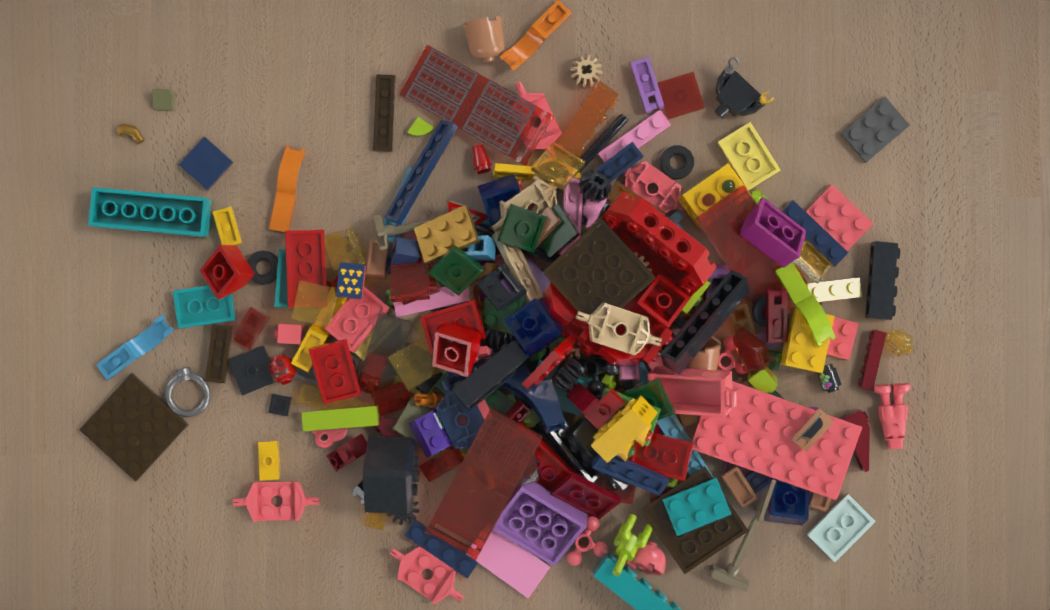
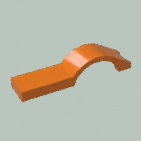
M557 0L531 25L526 34L512 48L506 50L499 59L501 61L504 60L513 72L536 52L572 12Z
M287 145L279 168L277 192L269 227L270 230L279 232L290 230L297 196L298 174L306 151L301 148V151L290 149L291 146Z

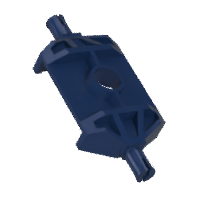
M446 379L441 382L446 396L436 406V410L454 449H471L485 420L478 405L469 412L453 394V388L449 380ZM459 415L467 416L468 423L461 426L458 424L457 417ZM485 424V426H484V428H483V431L481 432V434H480V436H479L480 438H481V436H482V434H483V432H484V430H485L487 424ZM479 447L475 453V456L476 454L481 455L482 450Z

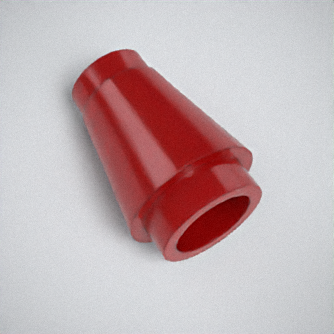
M483 145L473 146L474 170H476L477 174L490 172L492 170V163Z

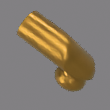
M123 123L116 129L118 136H131L137 145L145 141L135 125Z

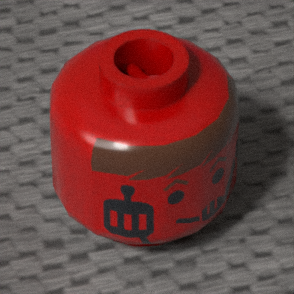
M279 355L272 358L268 369L274 382L286 385L293 381L292 379L296 376L297 372L295 366L291 364L292 359L290 357Z

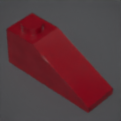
M580 382L574 383L571 388L566 390L568 393L566 397L584 415L599 401Z
M856 409L838 419L862 427L853 454L861 471L868 472L870 453V427L868 422L870 420L865 411L862 412V410Z

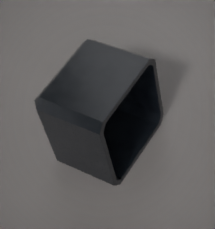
M368 437L363 467L365 513L409 514L413 511L414 496L418 495V484L416 482H419L420 471L417 470L419 468V456H416V441L411 437Z

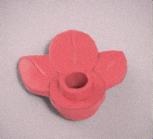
M328 429L311 432L315 435V442L320 448H329L334 442L343 440L348 429ZM326 435L328 439L327 441H322L321 437Z

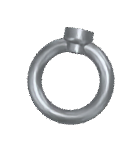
M190 367L176 369V375L170 379L165 389L166 403L179 416H197L210 403L211 390L209 384L202 376L191 372ZM190 379L196 381L201 386L203 399L196 408L185 410L174 402L173 389L178 382Z

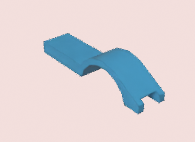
M164 315L159 316L144 332L125 342L96 365L106 380L112 379L139 357L158 346L174 331L173 327H169L164 320Z

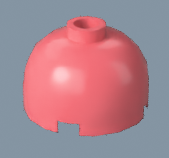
M647 541L646 546L638 548L634 559L627 561L626 564L634 569L636 567L642 569L641 572L660 576L665 571L666 557L663 551L657 548L658 544Z

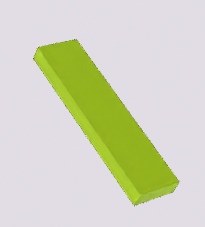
M378 406L301 412L303 431L379 425Z

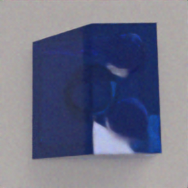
M514 174L477 186L491 226L501 219L500 201L506 203L520 193V188Z
M536 298L503 320L528 358L561 336L556 324Z
M771 478V480H776L765 512L764 521L800 526L805 524L809 520V490Z

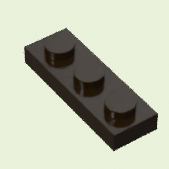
M212 324L205 381L226 383L233 326Z

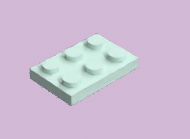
M846 493L807 535L836 562L876 521Z

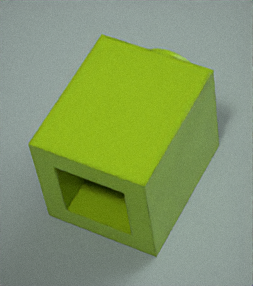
M763 361L747 373L748 381L756 390L770 394L778 386L777 377Z

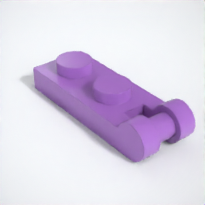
M649 57L630 62L645 113H651L654 109H664V103ZM654 96L656 101L649 103L648 98Z

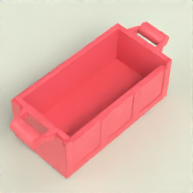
M656 366L648 373V381L659 377L675 414L726 417L732 408L737 407V391L732 390V371L685 368L678 375L666 367Z

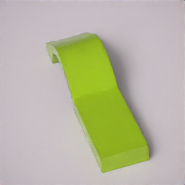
M792 262L786 267L776 270L775 274L783 288L787 289V295L791 302L806 319L817 347L822 346L821 342L829 337L831 340H834L836 338L823 308L816 298L812 296L794 263Z

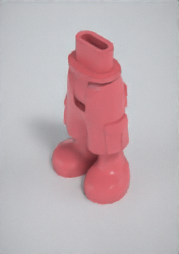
M909 383L892 384L894 405H890L891 385H874V392L880 395L882 405L878 406L880 421L882 422L884 440L887 441L888 449L903 448L908 417L907 405L903 404V395L910 391L911 386Z

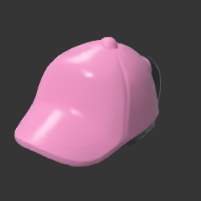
M610 192L607 199L599 203L595 200L591 202L590 199H585L582 214L587 220L586 232L605 214L618 197L617 194Z

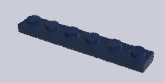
M444 120L440 121L385 214L384 218L399 225L402 224L451 138L454 136L458 128L454 123Z

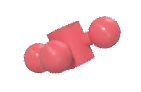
M730 335L724 338L723 347L725 350L724 353H720L718 370L725 371L735 368L736 373L745 375L750 370L749 363L745 360L735 362V358L731 354V351L735 350L738 346L736 337ZM723 356L728 358V364L725 367L720 363Z
M587 517L585 531L574 542L576 549L570 551L567 555V561L570 565L577 566L581 563L582 551L585 552L593 549V553L597 557H603L607 554V545L604 542L594 543L590 536L591 532L596 531L600 525L596 517ZM581 537L588 538V542L585 545L578 544Z

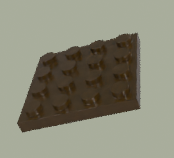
M602 218L543 271L544 275L577 311L589 315L603 302L623 308L656 278Z
M131 373L79 430L136 482L189 424L181 416L173 412L134 373Z
M705 466L687 477L685 481H681L675 487H672L641 508V511L684 575L749 531L724 495L731 515L679 536L676 535L662 499L713 479Z

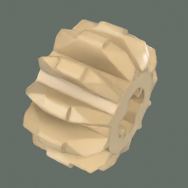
M581 55L579 56L580 62L577 60L573 61L576 67H571L570 71L576 73H573L571 78H578L575 82L577 85L582 81L583 88L586 87L587 82L593 87V80L595 82L600 81L598 76H601L603 72L598 69L602 67V64L595 65L597 62L596 57L590 61V55H587L586 60ZM582 68H590V72L584 75Z

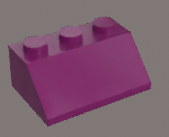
M762 197L744 220L740 235L784 268L799 258L806 230Z

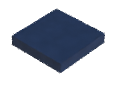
M203 137L179 166L209 191L234 162L206 137Z

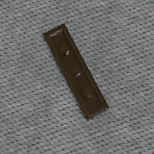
M376 74L373 151L393 152L395 75Z

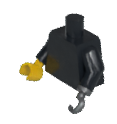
M731 57L728 60V65L717 78L715 92L718 95L716 100L720 105L714 112L721 119L728 112L734 117L737 115L743 117L755 114L765 104L774 100V97L770 100H767L765 97L770 91H766L761 95L738 72L734 71V65L731 63V60H735L739 64V59L736 57Z

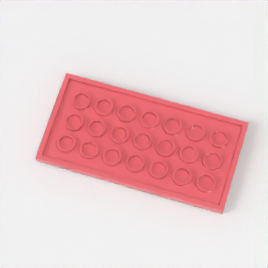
M732 381V390L737 391V407L732 408L726 417L700 416L691 441L694 443L693 450L834 500L838 498L862 430L861 426L828 415L834 422L805 452L791 438L816 410Z

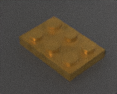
M466 205L414 228L424 263L427 265L439 260L453 245L462 250L480 242L469 208Z

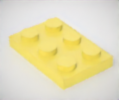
M751 122L717 142L748 191L781 171Z

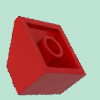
M219 245L199 270L217 299H222L245 287L255 274L237 245Z
M659 273L643 292L636 304L668 329L691 297Z
M445 322L435 331L432 366L468 377L480 349L481 333Z

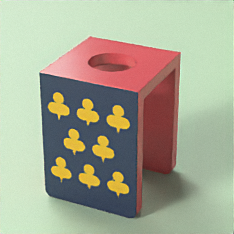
M344 262L339 264L336 296L363 299L365 265Z

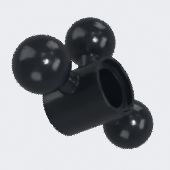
M604 359L577 360L584 368L582 374L585 373L588 377H592L588 390L593 395L602 393L604 389L599 376H604L605 374L615 376L620 370L619 365H612Z

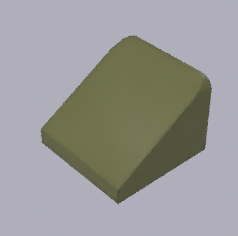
M152 89L154 110L173 111L174 91L170 89Z

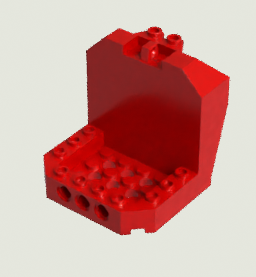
M621 192L602 216V219L633 253L637 252L638 258L644 256L643 262H649L647 268L652 269L651 273L655 277L660 273L691 297L705 284L717 268L713 261L709 262L707 259L710 255L708 249L643 198L636 196L634 200L628 199V194ZM552 282L543 292V299L549 315L562 325L565 332L564 338L567 339L573 334L577 338L575 342L580 343V351L585 355H600L612 365L634 367L654 345L646 343L639 353L632 355L590 340L587 322L576 319V315L582 316L577 314L578 311ZM646 287L622 309L648 317L650 334L659 338L666 327L636 304L647 289ZM624 324L617 325L615 329L618 335L624 334L626 330Z

